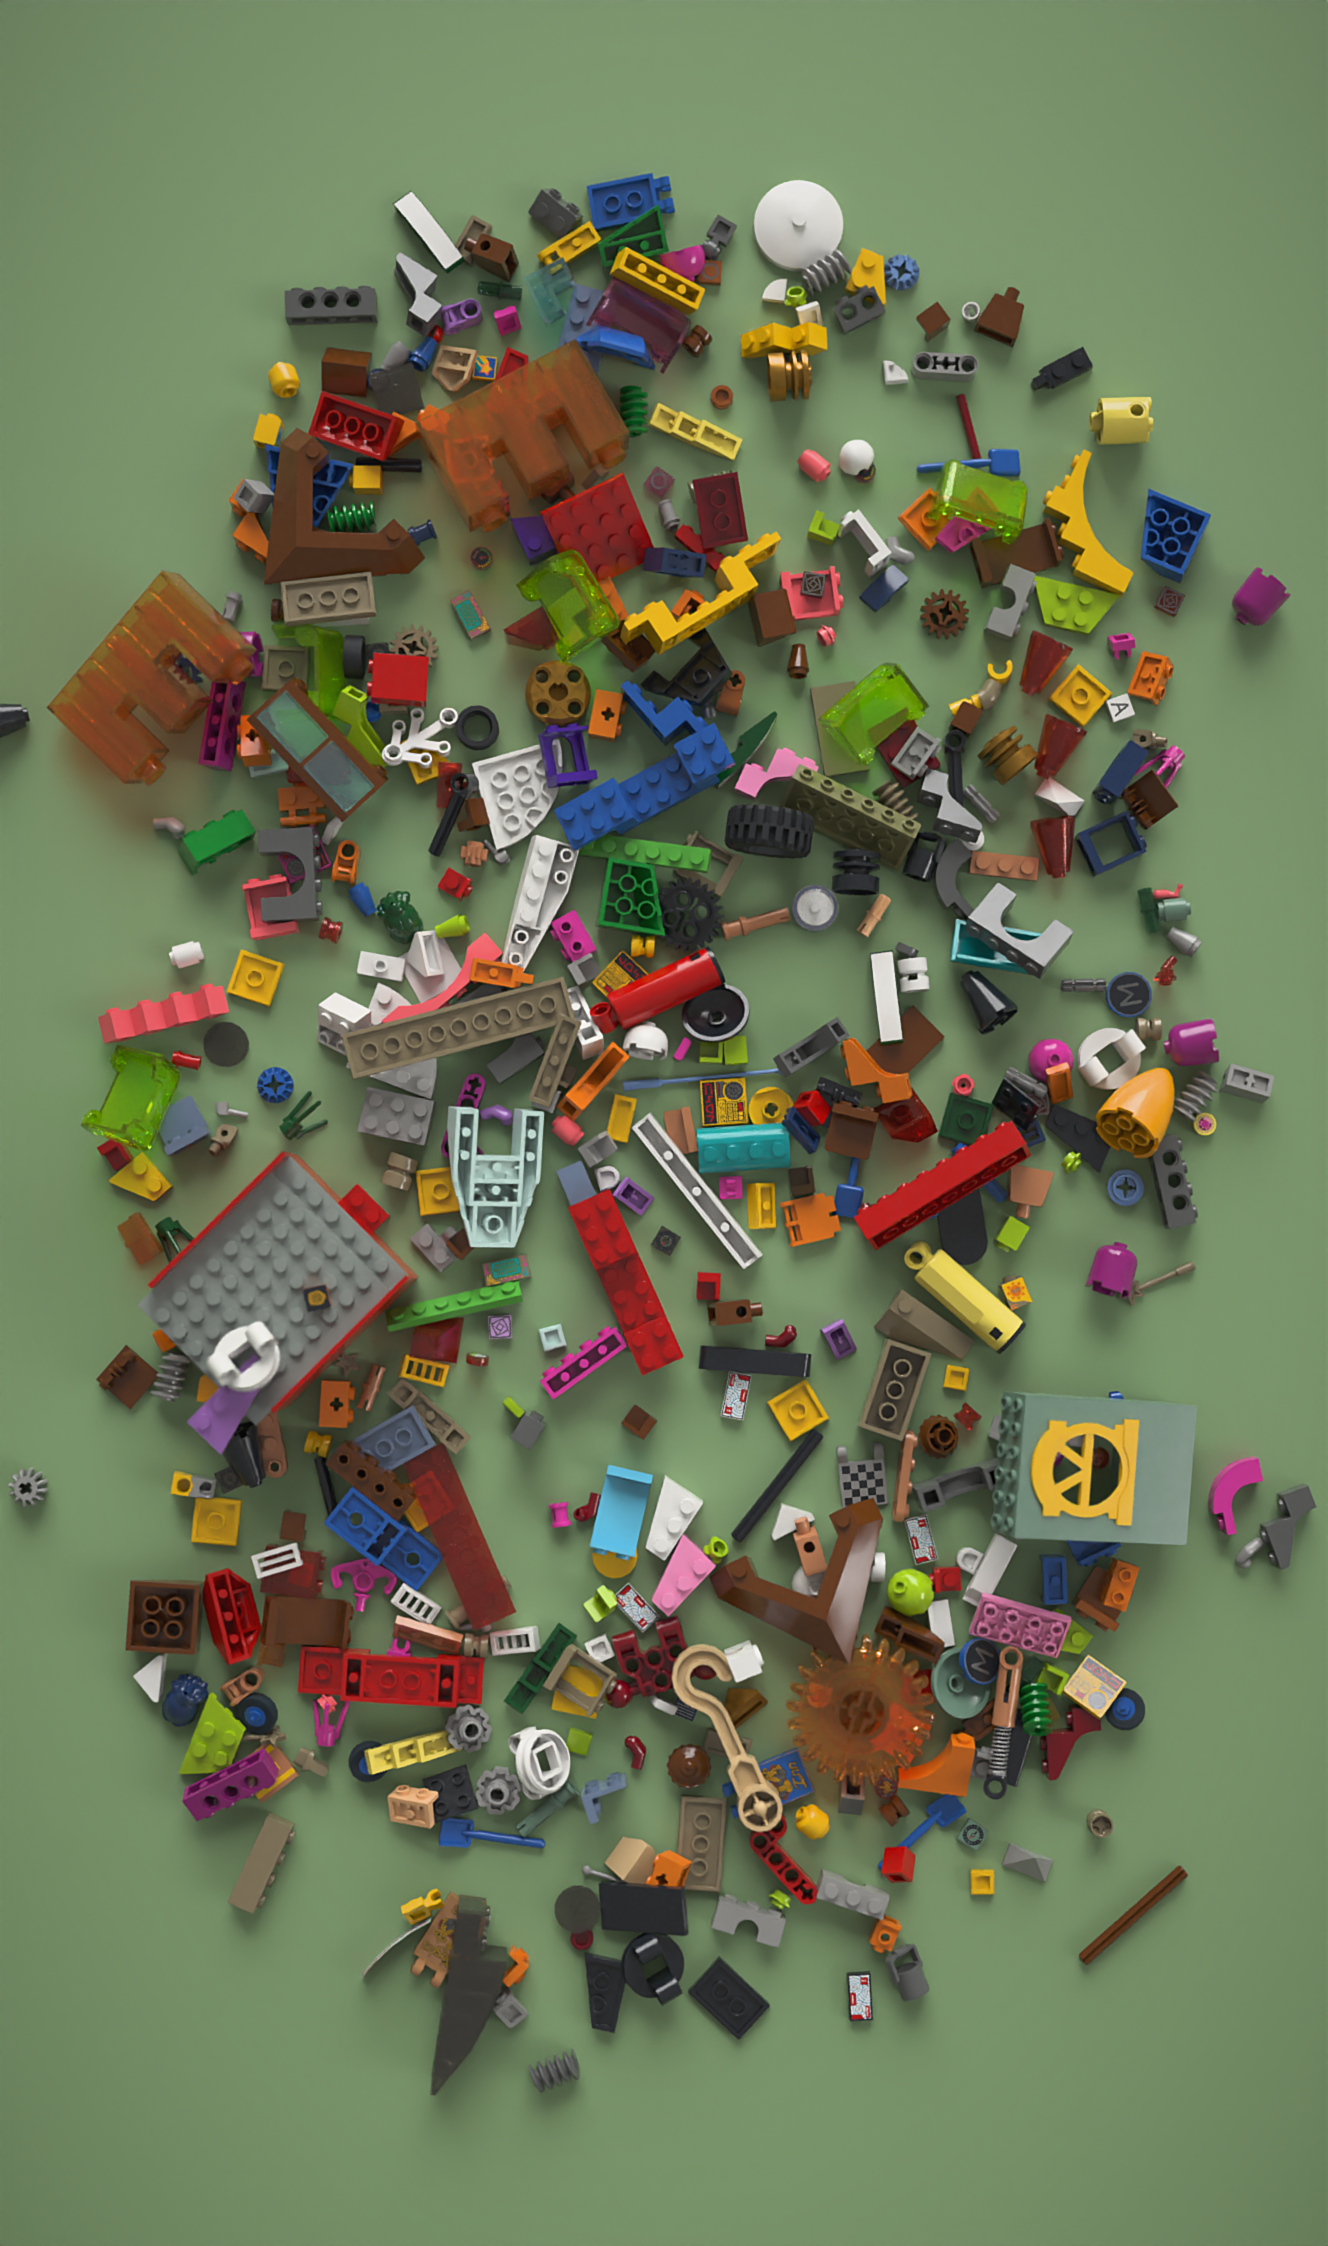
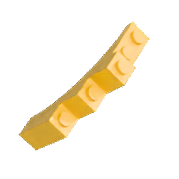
M1083 450L1080 456L1075 455L1070 465L1073 468L1071 475L1066 474L1061 486L1056 485L1053 492L1048 490L1042 502L1046 504L1043 512L1063 521L1057 533L1060 536L1058 544L1078 553L1071 565L1075 568L1072 575L1106 592L1118 594V598H1121L1134 572L1119 564L1104 550L1089 525L1084 507L1083 484L1085 471L1092 453Z

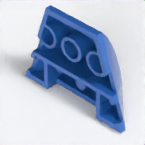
M596 325L569 342V347L587 352L595 350L634 361V365L655 370L656 367L643 337Z
M265 444L271 484L270 490L275 494L280 448ZM331 459L313 476V526L319 527L354 464Z

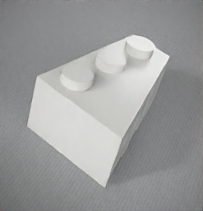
M666 1475L664 1476L646 1542V1549L664 1561L703 1504L702 1499Z

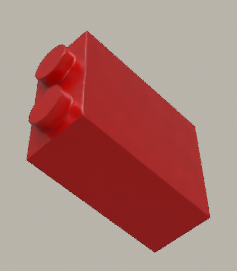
M374 653L373 660H369L368 673L372 674V682L367 683V696H371V703L426 707L429 657Z

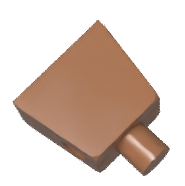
M1019 1165L1008 1170L1007 1201L1018 1203L1016 1217L1029 1219L1031 1206L1042 1207L1054 1172Z
M807 1517L796 1519L794 1521L796 1530L792 1531L805 1576L826 1571L827 1565L815 1526L809 1525Z

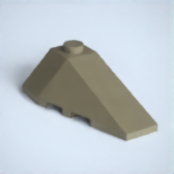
M901 1289L898 1290L874 1326L893 1340L958 1359H963L974 1343L972 1338Z

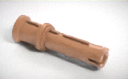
M787 907L749 918L740 916L738 920L727 923L724 921L720 922L723 925L721 930L725 941H729L730 938L735 936H747L753 930L790 921V917H788L790 915Z

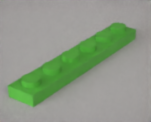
M604 835L580 848L578 856L606 860L612 857L652 864L658 867L708 873L712 850Z
M514 1280L385 1310L388 1331L393 1332L523 1302L519 1280Z

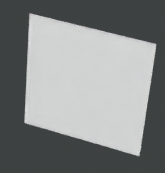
M437 937L444 975L424 977L406 961L404 974L420 1003L445 991L455 981L461 971L444 938L439 939ZM408 952L398 958L406 959Z

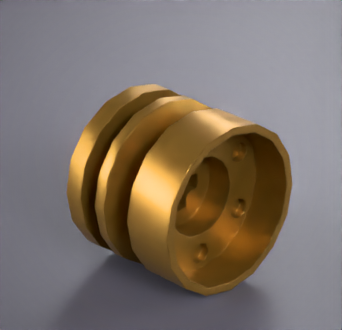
M806 350L800 351L799 361L796 360L795 351H791L789 362H785L782 352L767 353V378L770 402L785 401L787 390H791L793 399L798 400V389H801L802 399H809L812 374Z
M1014 725L995 735L977 755L980 761L988 755L991 756L984 764L986 768L995 763L998 765L992 775L1001 786L1021 772L1038 756V753L1030 744L1024 745L1021 748L1017 746L1024 737L1022 734L1012 740L1011 736L1018 730Z

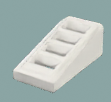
M405 1582L390 1601L407 1614L425 1624H431L442 1608L417 1590L416 1592ZM406 1591L410 1594L405 1602H402L400 1600ZM415 1596L418 1599L411 1608L408 1604ZM423 1601L426 1604L419 1613L416 1612V1608ZM431 1606L433 1609L428 1617L425 1618L423 1614Z
M538 1626L489 1633L492 1656L536 1652L540 1649ZM518 1635L521 1636L522 1646H519ZM508 1636H511L512 1648L509 1646ZM499 1637H502L504 1649H500Z

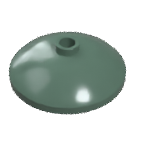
M953 1648L944 1652L933 1667L931 1675L932 1693L938 1706L949 1716L959 1719L970 1718L977 1715L986 1705L990 1695L991 1683L979 1685L968 1681L963 1675V1668H960L959 1664L962 1648Z

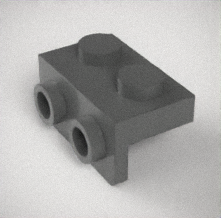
M554 188L542 189L528 213L561 239L570 233L577 221L582 220L583 215L575 204L567 203L561 198L562 194Z

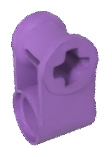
M467 299L442 307L440 317H442L445 326L444 334H456L461 330L480 324L483 319V313L478 301ZM470 309L477 310L473 316H468L467 312Z

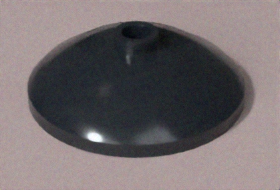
M721 984L686 1001L682 1009V1021L686 1031L693 1038L706 1043H720L734 1038L744 1029L750 1016V1008L745 995L736 987L728 984Z

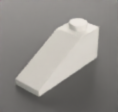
M578 985L567 989L575 1019L582 1021L575 1040V1045L582 1059L584 1060L603 1053V1036L590 1016V1009Z

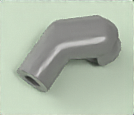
M176 818L153 819L155 830L168 829L173 833L175 839H181L185 835L184 825Z
M1259 1537L1255 1538L1237 1554L1236 1563L1239 1564L1240 1568L1245 1569L1251 1565L1249 1557L1265 1546L1262 1539Z

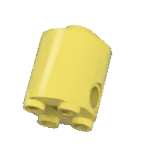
M1151 397L1099 398L1096 412H1091L1089 416V429L1096 433L1098 444L1148 443L1149 432L1153 431V418H1149V411H1151L1152 406Z

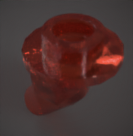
M1170 956L1161 966L1160 972L1154 977V981L1158 982L1160 986L1172 985V981L1177 980L1173 969H1171L1177 963L1176 957Z

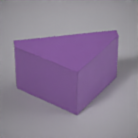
M627 1176L613 1193L616 1198L641 1216L654 1200L652 1195Z
M839 1318L820 1329L837 1360L857 1350L843 1319Z

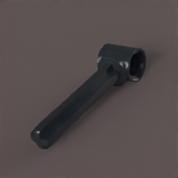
M952 730L945 735L942 741L944 754H948L949 793L964 808L961 753L965 752L964 745L966 739L961 731ZM950 736H955L959 739L958 747H952L949 744L948 739Z
M456 773L451 778L450 784L453 795L429 847L430 854L438 857L441 856L465 799L470 798L471 794L478 790L479 780L474 774ZM464 779H466L467 781L465 789L463 787Z

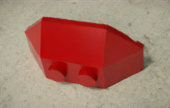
M229 1568L206 1574L202 1600L214 1645L227 1665L249 1659L261 1632V1624L251 1584L233 1573Z

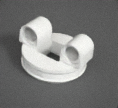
M1116 1028L1100 1029L1090 1034L1081 1044L1078 1051L1077 1069L1090 1087L1094 1086L1104 1090L1117 1089L1136 1076L1141 1063L1140 1052L1146 1047L1133 1029L1127 1033ZM1111 1043L1125 1063L1108 1074L1096 1056L1093 1057V1055Z
M256 1322L249 1327H241L228 1333L219 1342L215 1353L207 1360L206 1366L222 1386L226 1384L229 1388L241 1392L253 1391L263 1387L275 1375L279 1365L278 1342L262 1322ZM252 1345L262 1358L241 1374L232 1360Z
M535 1726L525 1728L510 1736L508 1744L510 1750L516 1755V1770L523 1784L522 1788L525 1796L531 1800H536L558 1791L565 1784L570 1771V1754L564 1740L552 1730H536ZM544 1749L551 1770L541 1772L536 1753Z

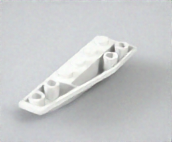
M539 835L532 836L512 910L502 963L518 965V967L524 968V972L568 893L579 849L574 851L569 844Z

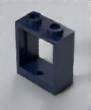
M646 548L643 571L684 578H703L707 555L670 548Z
M1129 740L1122 747L1092 791L1096 795L1095 798L1103 804L1108 803L1111 805L1121 795L1149 752L1132 740Z
M1128 811L1088 828L1075 836V840L1093 877L1147 852L1145 849L1147 847L1146 841L1142 835L1139 836L1136 830V820L1133 815H1129ZM1121 822L1134 852L1103 866L1089 836Z

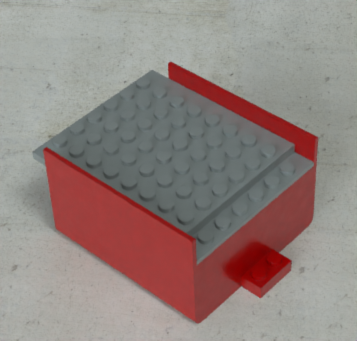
M282 1151L147 1285L150 1289H154L137 1305L219 1388L222 1385L206 1366L207 1360L215 1353L219 1342L228 1333L241 1327H249L256 1322H262L278 1342L279 1365L272 1379L260 1388L245 1414L255 1425H258L271 1411L275 1413L288 1407L418 1276L375 1233L390 1215L360 1184H356L341 1199L297 1154ZM326 1283L332 1306L308 1312L302 1289ZM251 1345L235 1357L232 1362L239 1369L254 1353L260 1359L262 1357Z

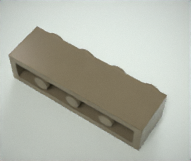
M271 1812L268 1814L228 1903L252 1914L256 1907L261 1909L266 1898L263 1892L266 1886L271 1887L276 1877V1874L272 1872L276 1865H281L286 1853L282 1852L285 1844H291L296 1833L292 1831L295 1823Z

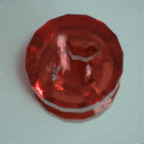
M325 917L319 931V938L323 940L327 938L332 943L337 944L342 933L343 922H333L330 918Z
M965 1402L962 1405L961 1411L953 1415L969 1431L972 1430L975 1421H979L982 1418Z

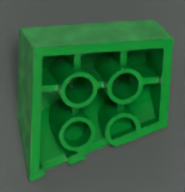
M609 857L605 864L595 927L641 935L665 936L654 865Z

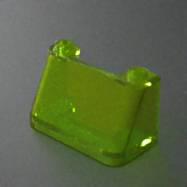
M949 460L940 469L928 517L939 520L940 515H948L947 519L952 520L956 516L995 529L994 534L999 535L1000 532L1002 533L1003 542L1013 544L1023 529L1029 489L1022 481H1011L962 465L958 460Z
M567 550L549 557L516 584L524 599L530 602L538 600L541 602L562 637L556 642L555 649L563 663L573 659L612 633L620 625L616 612L584 559L575 550Z
M886 662L874 669L824 712L818 721L858 765H866L874 759V748L906 720L913 719L917 721L925 715V710L930 706L899 664Z
M117 1045L110 1058L112 1068L117 1074L100 1111L95 1109L89 1110L84 1115L81 1126L89 1132L131 1148L148 1151L154 1142L179 1085L180 1072L163 1054Z

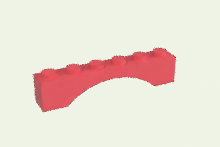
M484 933L468 946L466 959L460 973L445 991L423 1003L398 1006L381 1021V1024L451 1006L449 1002L455 997L457 999L461 998L468 991L466 989L467 986L472 982L474 984L478 983L469 980L473 958L502 962L500 958L503 952Z

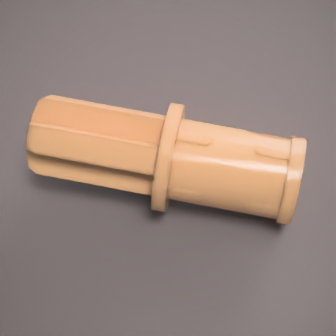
M880 894L870 910H866L867 914L858 928H856V931L868 938L877 922H881V916L891 903V899L884 894Z

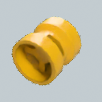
M632 935L631 957L645 955L647 958H654L655 936L640 937V935Z
M310 1430L304 1452L310 1454L315 1452L319 1456L327 1458L333 1436L328 1434L321 1436L317 1431Z

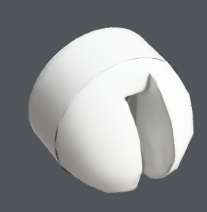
M968 302L963 306L962 314L965 320L974 322L980 317L981 310L977 303ZM969 308H973L974 317H971Z

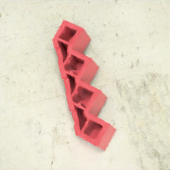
M206 984L200 986V990L192 994L182 995V992L168 994L169 998L161 1002L151 1003V1000L148 999L137 1002L138 1006L129 1010L120 1011L119 1007L108 1009L105 1015L98 1017L104 1044L126 1041L139 1035L146 1036L161 1032L163 1029L177 1028L193 1024L195 1021L209 1020L229 1013L223 986L214 987L213 984Z

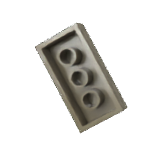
M885 1338L857 1425L903 1441L932 1354Z

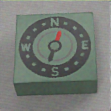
M968 1817L956 1837L977 1851L989 1831Z

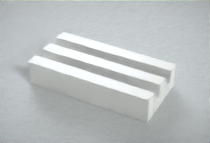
M297 1542L251 1556L258 1579L303 1565ZM293 1549V1553L261 1563L258 1562V1559ZM294 1557L296 1559V1562L263 1572L260 1569Z

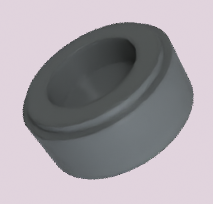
M898 942L895 948L896 951L911 958H916L919 952L901 942Z

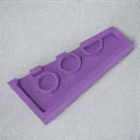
M254 1353L238 1370L242 1374L258 1362L260 1358ZM225 1384L187 1422L221 1455L260 1388L241 1392L233 1390Z

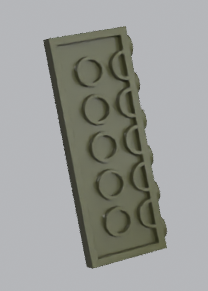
M801 764L798 765L779 805L781 808L798 810L811 815L814 820L815 830L853 849H865L881 854L879 862L897 871L921 827L920 823Z

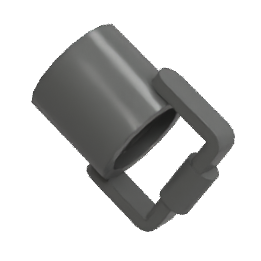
M914 1944L901 1945L892 1951V1954L885 1959V1964L893 1983L898 1987L902 2000L911 2001L927 1994L930 1988L923 1973V1963ZM910 1951L913 1961L895 1968L893 1961L898 1960Z

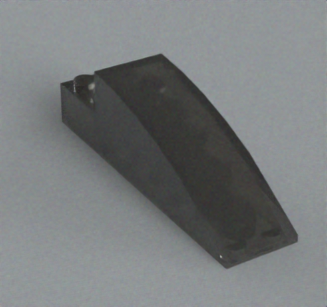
M459 1895L431 2073L430 2095L438 2093L471 2052L488 2021L502 1986L508 1962L507 1947L486 1945L487 1929L484 1928H489L491 1917L490 1906H487L486 1898Z

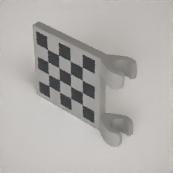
M881 1442L873 1443L874 1459L847 1462L845 1446H838L836 1451L842 1508L874 1498L877 1505L888 1504L884 1453Z

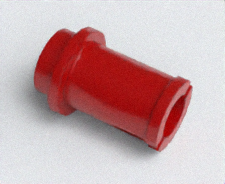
M182 1050L174 1051L171 1064L175 1065L176 1068L181 1066L199 1071L202 1056L182 1053Z

